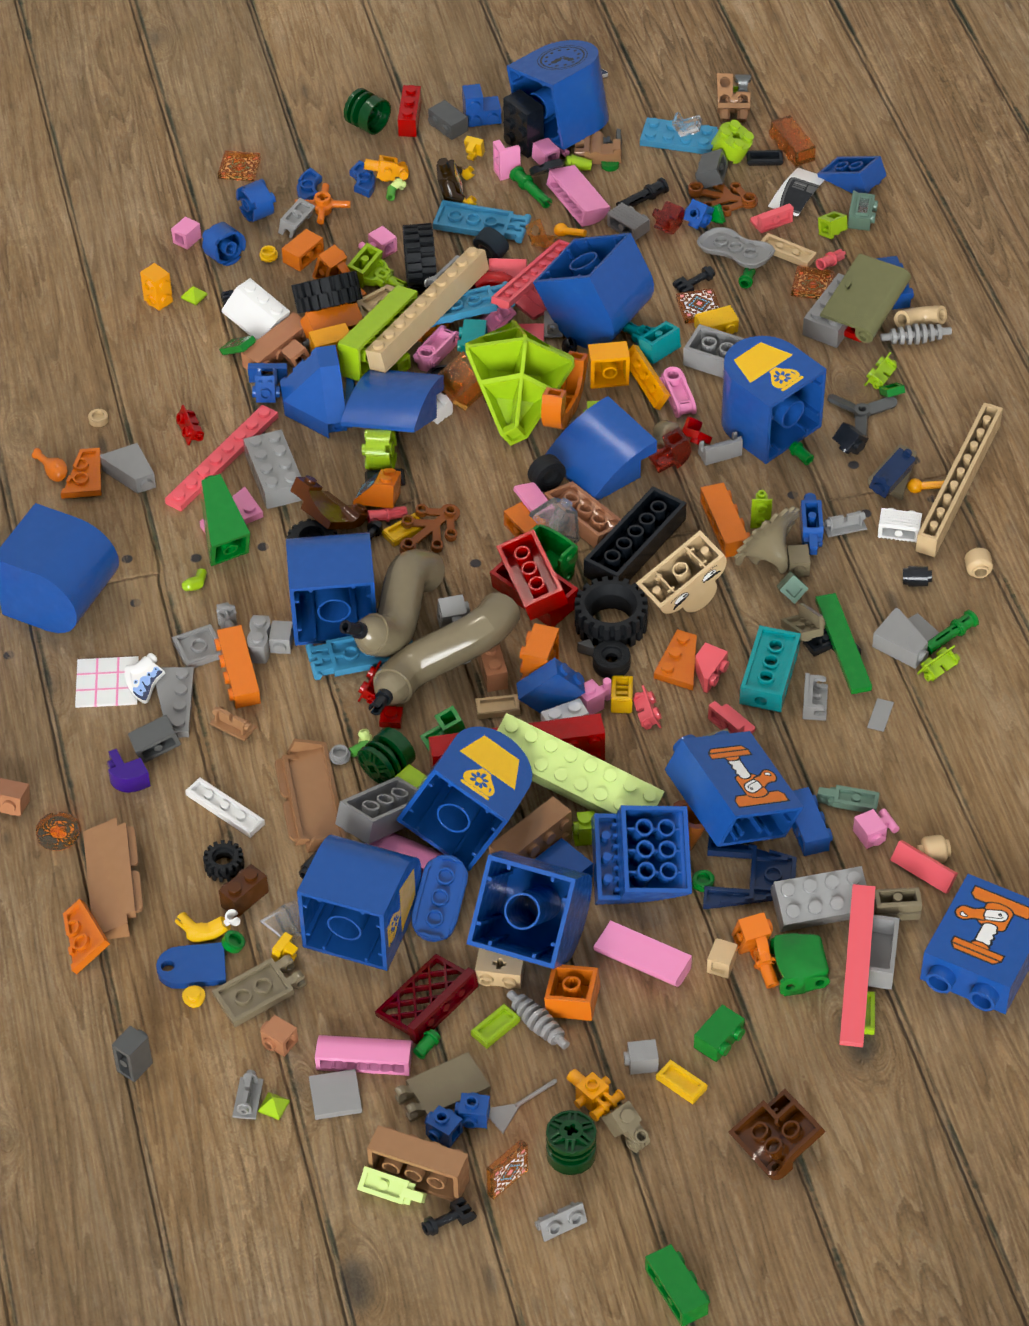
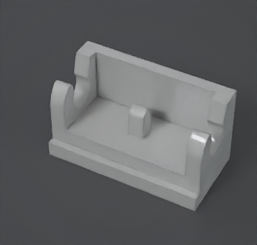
M299 198L280 219L278 233L283 235L287 229L290 232L289 238H292L295 235L296 229L304 220L312 216L315 206Z
M736 431L732 433V439L704 446V441H700L698 454L705 466L742 456L743 439L741 436L737 437Z
M805 673L802 719L826 721L828 684L816 683L818 681L826 682L825 676Z

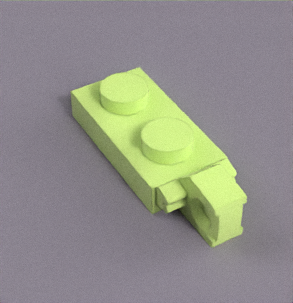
M364 1166L357 1190L403 1205H410L411 1200L424 1203L427 1193L415 1190L416 1184L410 1180L368 1166Z

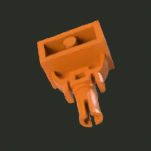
M334 244L318 255L312 277L319 279L350 272L346 265L347 256ZM361 288L362 297H364L367 293Z
M763 912L738 919L731 935L734 943L738 944L737 951L739 955L750 952L755 962L754 968L760 970L766 988L769 989L778 986L779 981L773 967L776 960L775 957H771L768 940L773 932V926L770 919H766Z

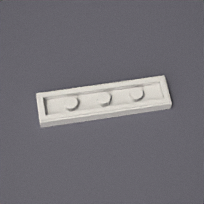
M201 777L185 790L186 796L249 838L265 825L263 818Z

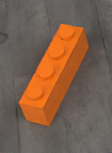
M724 482L701 487L700 502L720 548L726 558L735 556L738 553L736 550L744 545L743 541L750 537V533L745 531L744 520L739 517L738 507L732 502L731 491L726 489Z
M242 625L217 630V639H214L216 651H221V655L218 656L220 667H225L226 672H223L225 685H230V688L227 689L229 700L234 701L236 709L261 704L260 691Z

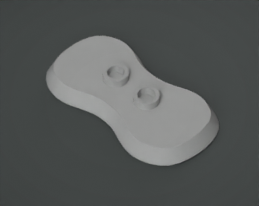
M725 227L712 228L703 233L697 240L698 246L705 253L728 257L740 266L749 269L763 266L771 259L775 252V248L771 244L746 239L736 231Z

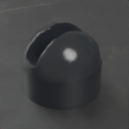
M572 337L565 338L562 342V351L566 353L569 351L576 352V340Z

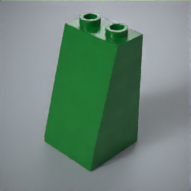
M221 474L207 476L204 480H201V507L209 562L212 567L249 553L250 531Z

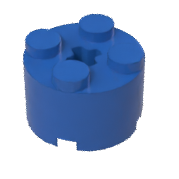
M263 179L256 180L236 190L237 201L240 200L242 204L239 207L240 211L247 221L255 222L274 213L273 203L276 202L274 194L267 189Z
M225 222L213 225L202 234L204 253L224 266L235 264L241 258L239 255L242 250L245 251L246 240L244 235Z

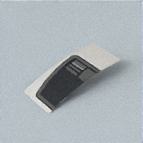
M797 168L782 184L768 207L776 209L790 203L794 207L793 215L799 216L810 197L825 180L819 178L816 173Z

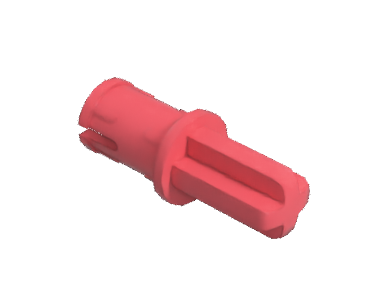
M838 249L834 252L826 253L824 257L816 260L817 268L823 270L829 266H835L837 262L845 258L846 252Z
M406 506L394 507L393 509L367 510L368 523L374 520L389 522L391 519H399L404 515H408Z

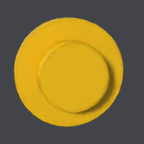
M267 245L262 247L259 257L264 262H273L278 258V252L275 247Z
M197 985L187 987L182 993L184 1003L192 1008L201 1006L206 997L204 989Z

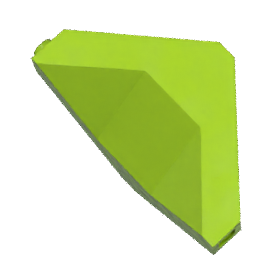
M511 320L510 323L465 343L467 357L499 434L510 446L527 439L541 418L542 395L547 387L561 388L575 366L574 357L545 343L521 328L516 320Z

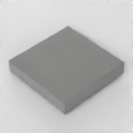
M211 624L172 637V642L185 667L196 668L219 660L218 656L221 655V651H216L214 639H217V635Z
M355 1069L309 1076L315 1120L362 1113Z

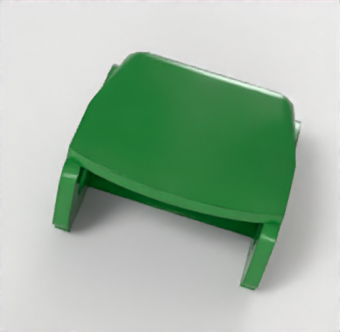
M541 524L534 526L531 530L534 529L554 572L570 581L575 572L578 546L564 535Z
M789 933L775 935L774 938L770 939V953L774 954L778 969L783 977L779 984L780 994H784V996L799 995L829 985V967L822 939L819 935Z

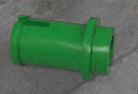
M744 268L743 274L738 279L740 287L747 289L752 286L753 277L756 273L755 269L748 271L749 268Z
M793 442L789 447L790 454L798 457L805 465H809L813 461L814 455L803 447V443Z
M433 1029L425 1031L423 1033L424 1037L412 1049L413 1053L420 1059H424L433 1046H437L440 1043L441 1037Z

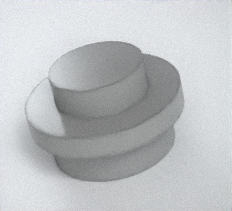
M339 744L331 749L329 758L332 763L343 765L350 760L351 753L345 745Z

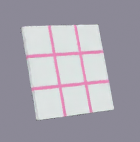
M139 656L77 659L75 707L137 705V698L130 692L125 680V666L139 662Z

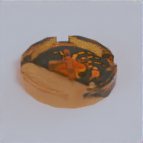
M59 812V814L53 815V813H50L41 818L36 825V837L39 844L44 848L52 851H61L77 842L80 837V826L77 818L72 814Z

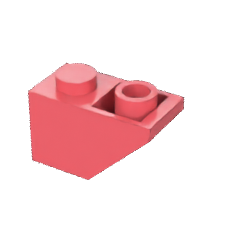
M706 642L695 656V672L703 692L708 693L712 686L715 687L721 673L727 671L729 661H727L728 651Z

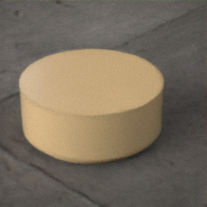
M103 409L92 410L88 414L89 424L93 427L105 426L108 423L107 412Z

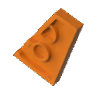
M100 448L79 450L71 475H68L67 484L61 491V499L102 496Z
M679 629L676 630L654 671V679L693 691L697 635Z
M80 898L63 913L65 931L70 942L68 951L72 956L73 962L71 964V971L75 974H78L110 945L89 908Z

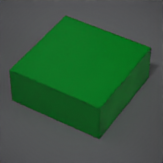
M897 382L879 387L880 395L887 398L906 393L905 386Z

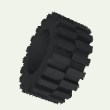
M432 224L403 225L407 287L416 291H423L430 286L425 287V279L437 274Z
M357 271L291 285L298 314L363 299Z
M608 576L602 577L600 582L596 578L591 580V586L586 583L583 585V591L579 590L577 597H575V627L577 635L580 634L582 641L590 639L593 646L608 640L619 641L625 645L629 644L630 647L636 645V640L640 641L643 638V634L647 631L648 599L647 596L645 597V592L642 589L638 590V585L635 582L630 585L629 579L624 578L622 582L616 576H613V580H608ZM604 609H617L626 613L629 618L620 622L608 623L599 621L593 616Z

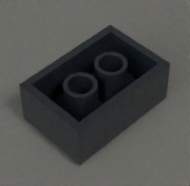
M519 89L503 98L504 141L511 146L519 145L520 153L529 158L532 156L533 143L544 139V106Z

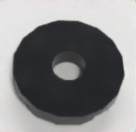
M555 159L541 165H535L529 169L531 176L549 173L550 169L561 168L566 165L564 159Z

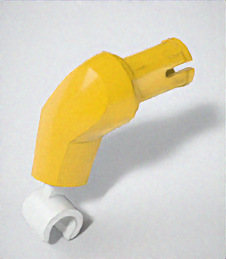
M230 909L226 912L225 918L220 916L208 923H195L186 912H182L177 916L181 921L175 919V923L186 932V938L189 941L201 943L217 939L231 929L230 924L238 926L240 919L238 917L232 919L238 912Z

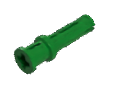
M516 166L511 170L509 177L518 183L520 189L526 190L543 208L551 206L547 201L552 203V199L533 182L532 176L527 175L523 167Z
M966 610L963 616L953 619L949 627L928 640L927 651L929 655L956 636L965 635L966 631L971 627L978 626L979 620L977 615L971 610Z

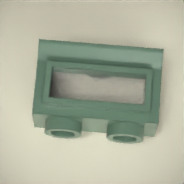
M853 190L848 228L870 231L871 223H875V212H877L878 206L875 195L858 193Z

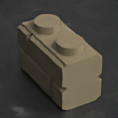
M919 887L875 890L873 915L900 918L899 921L920 920L922 900Z

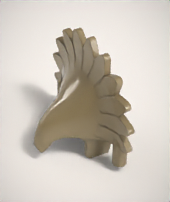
M795 506L789 509L786 507L780 514L775 513L770 520H765L760 528L753 530L752 536L743 541L744 545L736 550L738 553L734 556L735 564L738 566L742 565L747 556L755 565H758L760 560H766L774 564L780 574L785 573L788 569L786 537L792 526L796 523L795 520L800 516L798 513L800 509Z

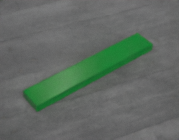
M836 593L816 596V605L819 613L825 620L826 631L850 693L857 694L872 691L871 681Z

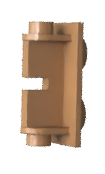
M221 706L213 709L212 714L215 717L209 723L244 742L257 728L256 725L250 723V720L233 715Z

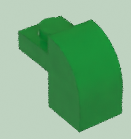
M453 705L434 716L438 726L420 735L428 751L429 737L460 733L466 729Z

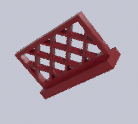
M435 954L375 1011V1014L378 1018L409 1035L413 1043L418 1044L424 1037L423 1033L425 1031L434 1030L479 987L476 972L469 967L464 970ZM437 963L444 966V970L431 971V968ZM448 975H460L456 980L448 981ZM444 976L445 982L432 983V978ZM421 979H428L429 984L416 986V983ZM445 988L440 995H433L432 990ZM429 991V996L417 998L416 992ZM413 993V999L401 1000L404 994ZM430 1003L425 1009L417 1010L418 1004ZM414 1005V1011L401 1013V1007ZM391 1008H398V1013L388 1015L385 1012ZM415 1017L408 1026L402 1023V1019Z

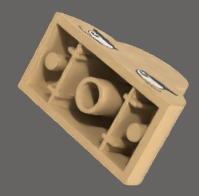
M698 531L637 581L636 584L663 613H674L681 608L687 612H696L705 607L714 597L717 590L715 580L723 573L727 560L725 555L701 531Z

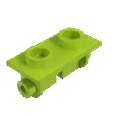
M891 352L885 358L881 356L875 366L878 368L870 370L866 376L868 381L864 386L871 383L873 388L879 389L897 369V362L888 358Z
M759 490L756 493V499H752L750 528H760L765 520L771 519L772 499H768V495L764 490Z
M953 645L949 649L944 647L935 654L936 658L933 660L931 657L920 664L922 668L917 672V675L923 672L924 678L927 681H934L945 673L940 667L941 665L946 672L956 666L960 660L959 655L952 652L956 646Z

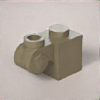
M629 1100L618 1105L602 1117V1120L614 1137L622 1134L626 1136V1145L633 1152L638 1153L650 1144L647 1131L639 1123L642 1119Z

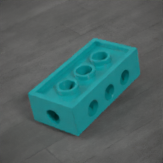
M759 625L740 687L739 704L777 712L782 711L800 650L801 633Z

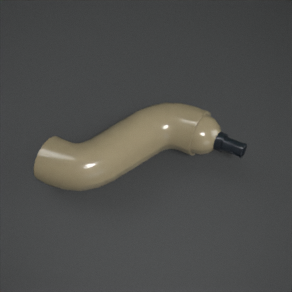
M422 549L408 550L397 555L389 565L384 577L377 613L368 614L355 623L348 620L342 621L340 624L341 633L352 635L360 651L374 657H391L407 646L413 639L417 629L424 592L435 590L443 580L445 573L443 559L434 552Z
M490 593L467 615L415 640L392 655L380 667L373 678L375 699L369 705L368 709H372L370 713L380 715L385 706L406 703L427 682L481 656L497 646L512 632L520 620V610L515 601L506 594Z

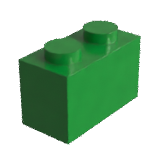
M722 1004L694 1034V1048L717 1062L722 1056L725 1057L729 1053L735 1041H740L744 1036L745 1018Z

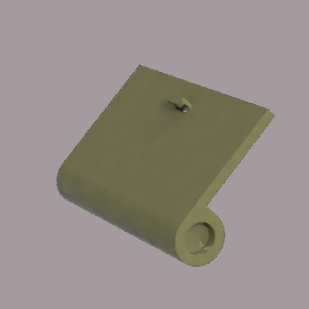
M859 253L820 313V317L855 328V335L858 340L870 343L909 283L911 274L902 267Z

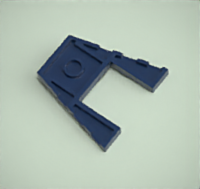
M709 836L707 856L752 859L750 889L705 886L703 909L773 901L770 890L775 881L796 878L797 857L770 849L769 852L757 849L756 845L752 844L748 846L734 844L717 847Z

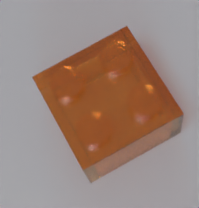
M464 351L438 373V375H444V392L450 401L463 411L468 409L483 395L467 354Z

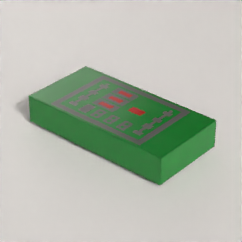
M253 335L234 338L219 350L222 355L244 352L256 343V339Z

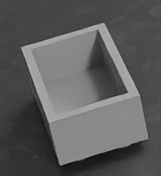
M873 915L868 987L892 990L900 918Z

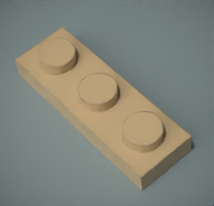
M767 233L761 240L775 248L774 256L807 269L817 257V252L770 233Z

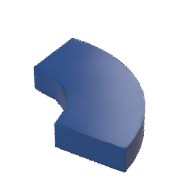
M359 160L349 170V174L356 180L354 192L369 198L375 190V176L373 171L365 170L364 162Z
M309 168L298 179V198L304 200L314 199V195L317 193L316 187L322 182V176L314 169Z

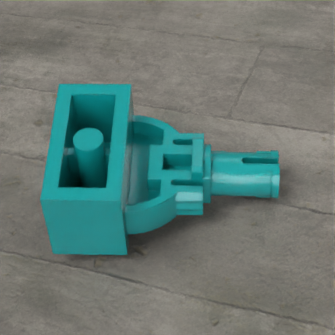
M630 321L623 329L625 333L632 335V341L637 343V346L640 347L647 360L652 364L681 347L680 328L667 321L657 327H649L644 324L638 326Z

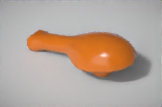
M39 448L34 449L32 458L38 459L44 465L48 478L55 482L63 481L68 472L66 463L60 458L46 457Z

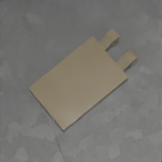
M289 954L276 962L273 958H270L212 990L213 996L234 1027L243 1024L295 995L294 989H300L306 985L304 981L305 976L300 970L287 978L284 976L283 973H289L295 969L294 961Z
M469 1052L407 1079L406 1086H398L394 1091L397 1094L395 1099L399 1104H403L412 1098L416 1100L417 1103H410L405 1106L408 1111L406 1116L412 1122L421 1116H427L431 1111L434 1112L438 1105L445 1109H454L456 1101L460 1102L461 1093L475 1092L484 1095L491 1092V1086Z

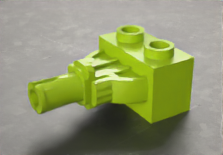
M366 243L347 265L350 272L357 271L361 288L365 285L382 288L387 284L394 287L397 285L407 287V282L394 276V270L388 268L387 263L382 259L383 251L369 243Z

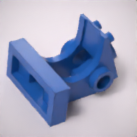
M248 363L249 383H255V386H252V397L256 398V403H276L277 398H280V386H278V383H280L283 377H288L287 363ZM262 371H273V374H262Z

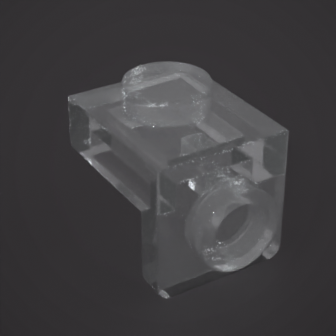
M677 112L675 113L672 125L680 137L689 134L693 135L700 132L702 118L700 115L683 119L681 114Z

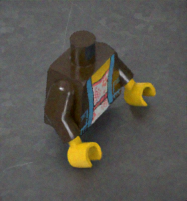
M447 158L439 159L436 165L437 180L444 200L477 205V199L471 195L467 199L464 198L462 177L465 180H469L475 176V174L471 173L474 171V168L468 166L463 170L462 167L456 165L454 160H447Z

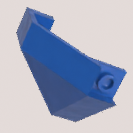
M336 345L316 347L311 351V355L306 360H302L293 368V372L288 377H283L280 380L281 398L285 416L329 438V433L347 431V426H341V419L345 410V400Z

